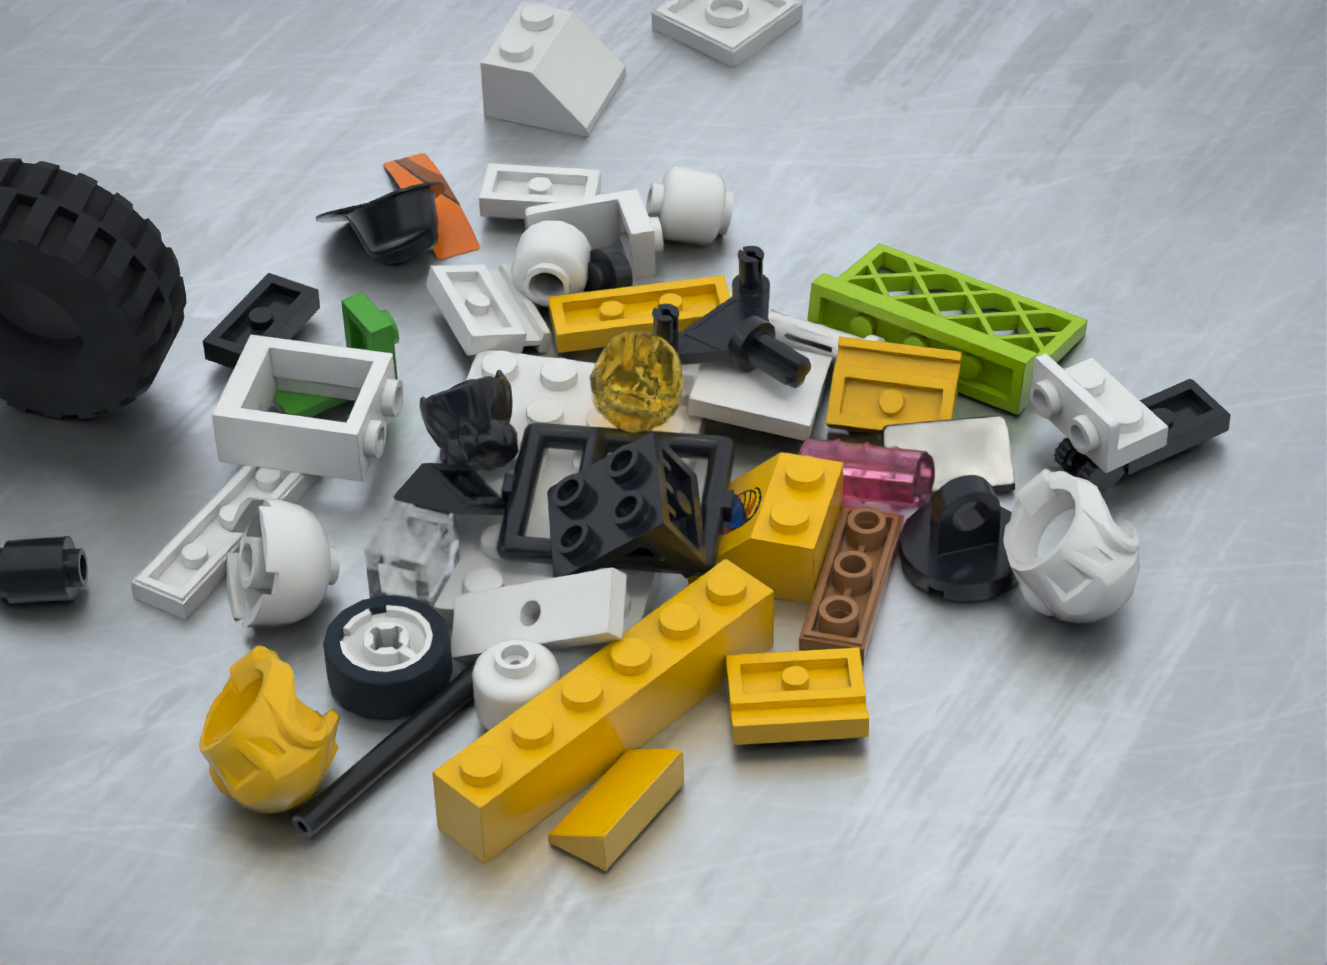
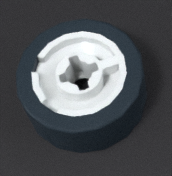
M383 595L363 599L342 610L328 625L323 642L327 678L332 695L347 710L366 718L391 720L411 716L450 683L453 671L450 636L445 619L431 605L411 597Z

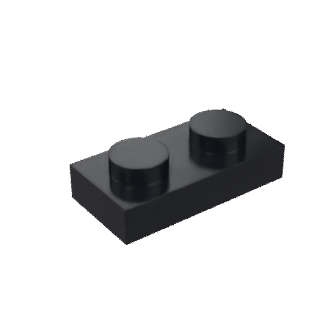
M268 272L202 341L205 359L234 369L250 335L291 340L320 309L318 289Z

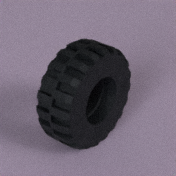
M21 158L0 160V399L7 401L6 405L23 411L27 409L43 412L44 416L53 418L77 415L79 419L97 417L106 411L109 413L114 412L134 402L137 396L145 393L150 388L185 318L183 310L187 303L183 277L179 276L178 260L172 248L166 247L162 242L161 232L149 218L143 219L133 209V204L119 193L112 194L97 185V180L80 172L75 175L61 170L60 165L39 161L35 164L23 163Z

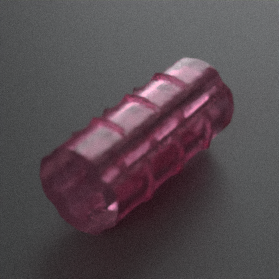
M809 438L800 448L799 455L844 462L843 499L857 500L862 504L866 502L889 504L892 508L896 505L923 508L931 498L935 481V465L933 457L927 451L901 449L897 445L893 448L874 446L868 442L864 444L842 442L839 438L835 441Z

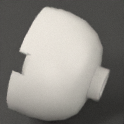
M251 497L246 498L239 505L233 518L230 532L242 533L239 553L227 552L226 562L227 593L234 618L242 619L247 615L241 625L242 627L262 629L288 627L307 618L323 601L328 585H334L338 579L340 559L337 548L330 546L328 535L317 517L300 505L271 498Z

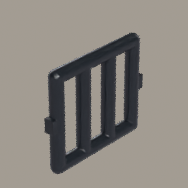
M538 422L527 425L523 432L514 474L505 473L501 489L502 499L507 503L496 545L499 557L505 561L552 564L551 538L525 536L545 448L582 451L579 472L607 457L608 453H613L619 447L629 445L652 431ZM654 431L680 458L708 460L700 503L708 568L694 574L702 576L716 566L723 522H731L734 490H729L736 451L735 443L727 436ZM647 544L602 567L605 569L613 567L618 570L680 574L666 559L663 561L658 560L652 554Z

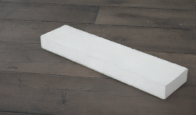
M244 465L131 581L133 598L187 620L227 577V552L239 553L242 533L230 532L233 518L239 505L248 497L271 498L296 504L321 476Z

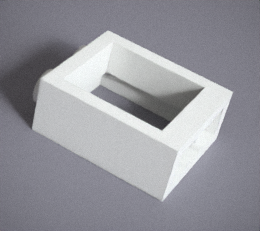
M250 335L212 413L218 461L363 482L372 458H380L386 442V425L390 416L397 417L402 407L403 382L402 380L395 379L393 354ZM277 390L356 401L347 423L267 412Z

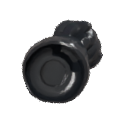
M497 370L495 377L484 376L478 379H469L453 386L449 390L433 394L427 398L424 396L420 398V412L427 432L436 445L441 448V463L468 464L475 472L479 470L491 471L509 464L519 452L517 431L509 424L513 410L511 384L501 370Z

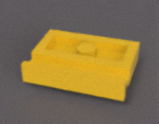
M839 336L838 354L834 365L825 422L827 427L881 435L882 428L886 425L954 419L959 373L963 359L962 352Z
M859 647L726 655V679L733 745L869 737V713L866 707V692Z

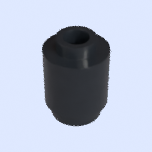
M70 536L7 540L4 546L0 547V599H7L11 605L71 601L76 598L78 587H85L87 584L88 563L86 553L83 548H75Z

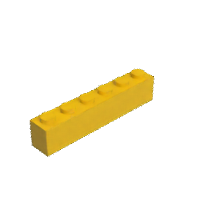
M724 559L625 631L622 639L613 640L434 770L432 776L438 829L482 863H488L602 777L627 749H639L727 682L726 655L766 653L774 647V590L729 560Z

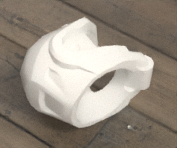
M1044 469L1016 492L1018 501L1012 510L1010 521L1005 526L1003 537L1010 567L1018 582L1021 594L1035 611L1042 615L1055 616L1060 621L1073 623L1096 622L1118 611L1133 595L1140 570L1139 538L1135 526L1126 519L1114 522L1098 487L1090 481L1074 477L1065 471L1052 473L1050 470ZM1075 508V517L1066 535L1047 556L1038 560L1037 546L1047 526L1059 514L1068 509Z

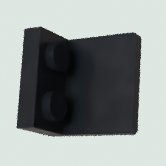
M654 431L629 445L619 447L612 454L576 474L566 476L559 483L550 487L547 492L553 578L598 570L647 544L652 554L658 560L663 561L666 559L685 579L708 568L697 475Z

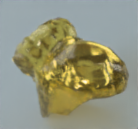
M629 331L616 335L602 351L590 374L591 401L597 413L608 423L630 433L651 431L666 424L675 415L683 395L684 381L681 362L677 352L665 339L649 332Z

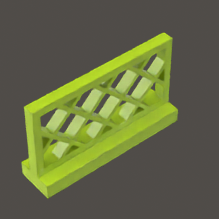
M880 243L839 277L836 278L822 273L811 283L807 318L809 322L821 324L864 339L872 334L884 338L889 343L962 352L963 359L959 373L958 392L1016 415L1029 405L1033 359L1047 354L1057 363L1086 335L1088 320ZM884 267L898 273L878 274L877 270ZM944 289L950 293L930 294L929 290ZM913 291L914 295L890 296L888 292ZM995 308L1003 312L983 313L981 309ZM964 310L966 313L964 315L942 316L941 314L942 311ZM1049 328L1057 332L1036 333L1034 329ZM1017 330L1019 334L996 336L993 331Z

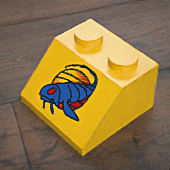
M780 452L731 481L729 490H734L731 522H723L716 565L727 559L774 590L775 599L810 605L835 525L843 506L844 462ZM693 575L689 577L688 583H693L701 576Z

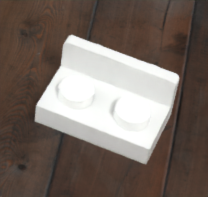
M1047 354L1033 359L1032 385L1029 389L1030 403L1035 411L1042 418L1048 419L1070 439L1073 447L1079 453L1087 455L1105 473L1167 445L1168 426L1093 358H1089L1067 369L1060 367Z

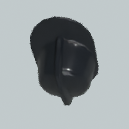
M426 182L408 186L368 203L322 213L316 216L315 219L317 222L349 221L367 254L378 261L390 264L405 262L433 249L437 244L439 223L435 198L445 191L446 186L441 182Z

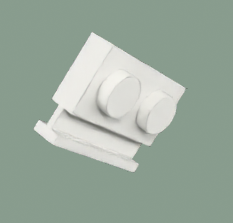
M485 264L430 266L426 286L466 355H476L487 350L522 353L524 346H534L538 353L547 351L551 331L533 302L526 294L520 292L514 286L512 270L509 264H500L499 271H488Z

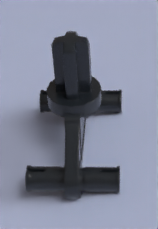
M750 245L743 247L744 251H738L739 274L732 281V297L680 333L678 332L679 310L676 306L665 303L658 305V309H653L654 333L647 340V355L649 360L654 363V385L657 389L673 391L675 390L674 385L676 387L680 386L679 365L711 362H730L743 372H750L758 368L792 388H798L804 383L805 376L811 370L809 358L775 338V327L769 322L770 282L763 274L764 252L761 248Z

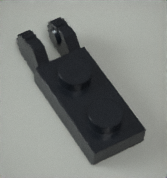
M1190 378L1139 400L1168 426L1166 446L1108 473L1101 470L1087 455L1079 453L1068 438H1063V441L1058 443L1059 446L1055 449L1056 452L1053 456L1055 457L1054 460L1065 471L1071 472V470H1076L1080 466L1081 470L1078 471V478L1090 481L1098 487L1099 491L1102 489L1107 490L1115 486L1124 473L1127 475L1132 474L1229 431L1231 414Z

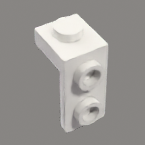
M638 188L532 206L525 209L526 230L531 225L544 220H559L571 224L584 233L591 245V250L620 245L623 255L631 266L633 280L656 276L655 252L663 251L664 249L662 229L657 216L649 218Z

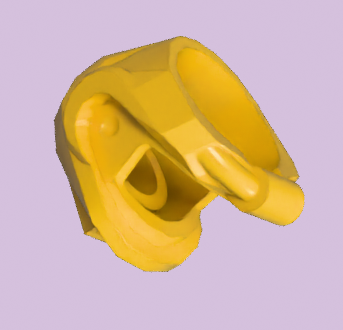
M256 646L230 667L231 677L226 682L222 692L214 699L207 713L199 741V749L209 763L210 776L221 793L234 799L245 809L257 813L273 814L286 812L307 803L318 788L339 748L335 736L340 715L333 709L321 715L318 711H313L296 697L294 675L290 664L281 661L275 651H270L264 646Z

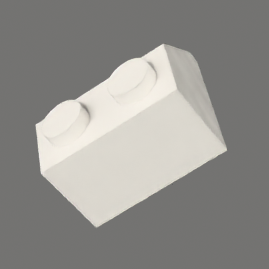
M521 2L480 62L484 117L587 138L626 76V66L573 11L553 8L543 3Z

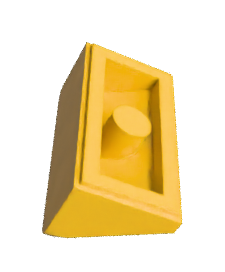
M627 749L548 835L549 843L606 871L683 786V753L675 749Z

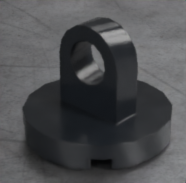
M962 475L951 479L940 487L931 503L921 506L906 519L900 534L899 545L902 570L917 587L928 592L929 586L935 590L944 591V598L959 602L986 600L1007 592L1017 583L1003 542L1005 526L1010 521L1012 512L1000 506L996 493L984 477Z

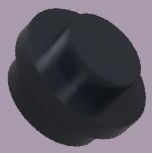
M598 248L590 251L591 262H588V281L584 292L630 287L633 285L631 266L622 253L612 252L607 248Z

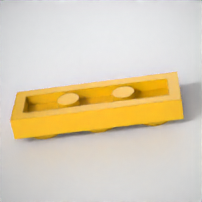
M719 275L548 297V304L557 352L562 353L634 343H647L648 337L654 333L652 311L654 308L658 309V305L665 303L672 304L678 308V332L680 333L731 297L725 276Z

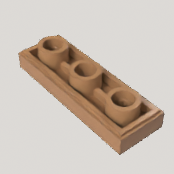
M841 507L799 637V651L859 647L861 663L864 665L898 553L900 534L904 527V515L881 512L871 507Z

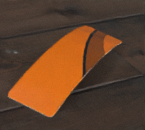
M425 153L383 164L401 189L426 182H441L445 184V191L435 198L439 224L438 242L433 251L438 260L480 249L478 240L457 198L445 178Z

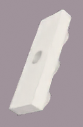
M612 567L455 595L451 639L452 659L463 664H470L476 661L487 648L501 641L512 639L531 640L547 647L550 651L622 639L627 574Z

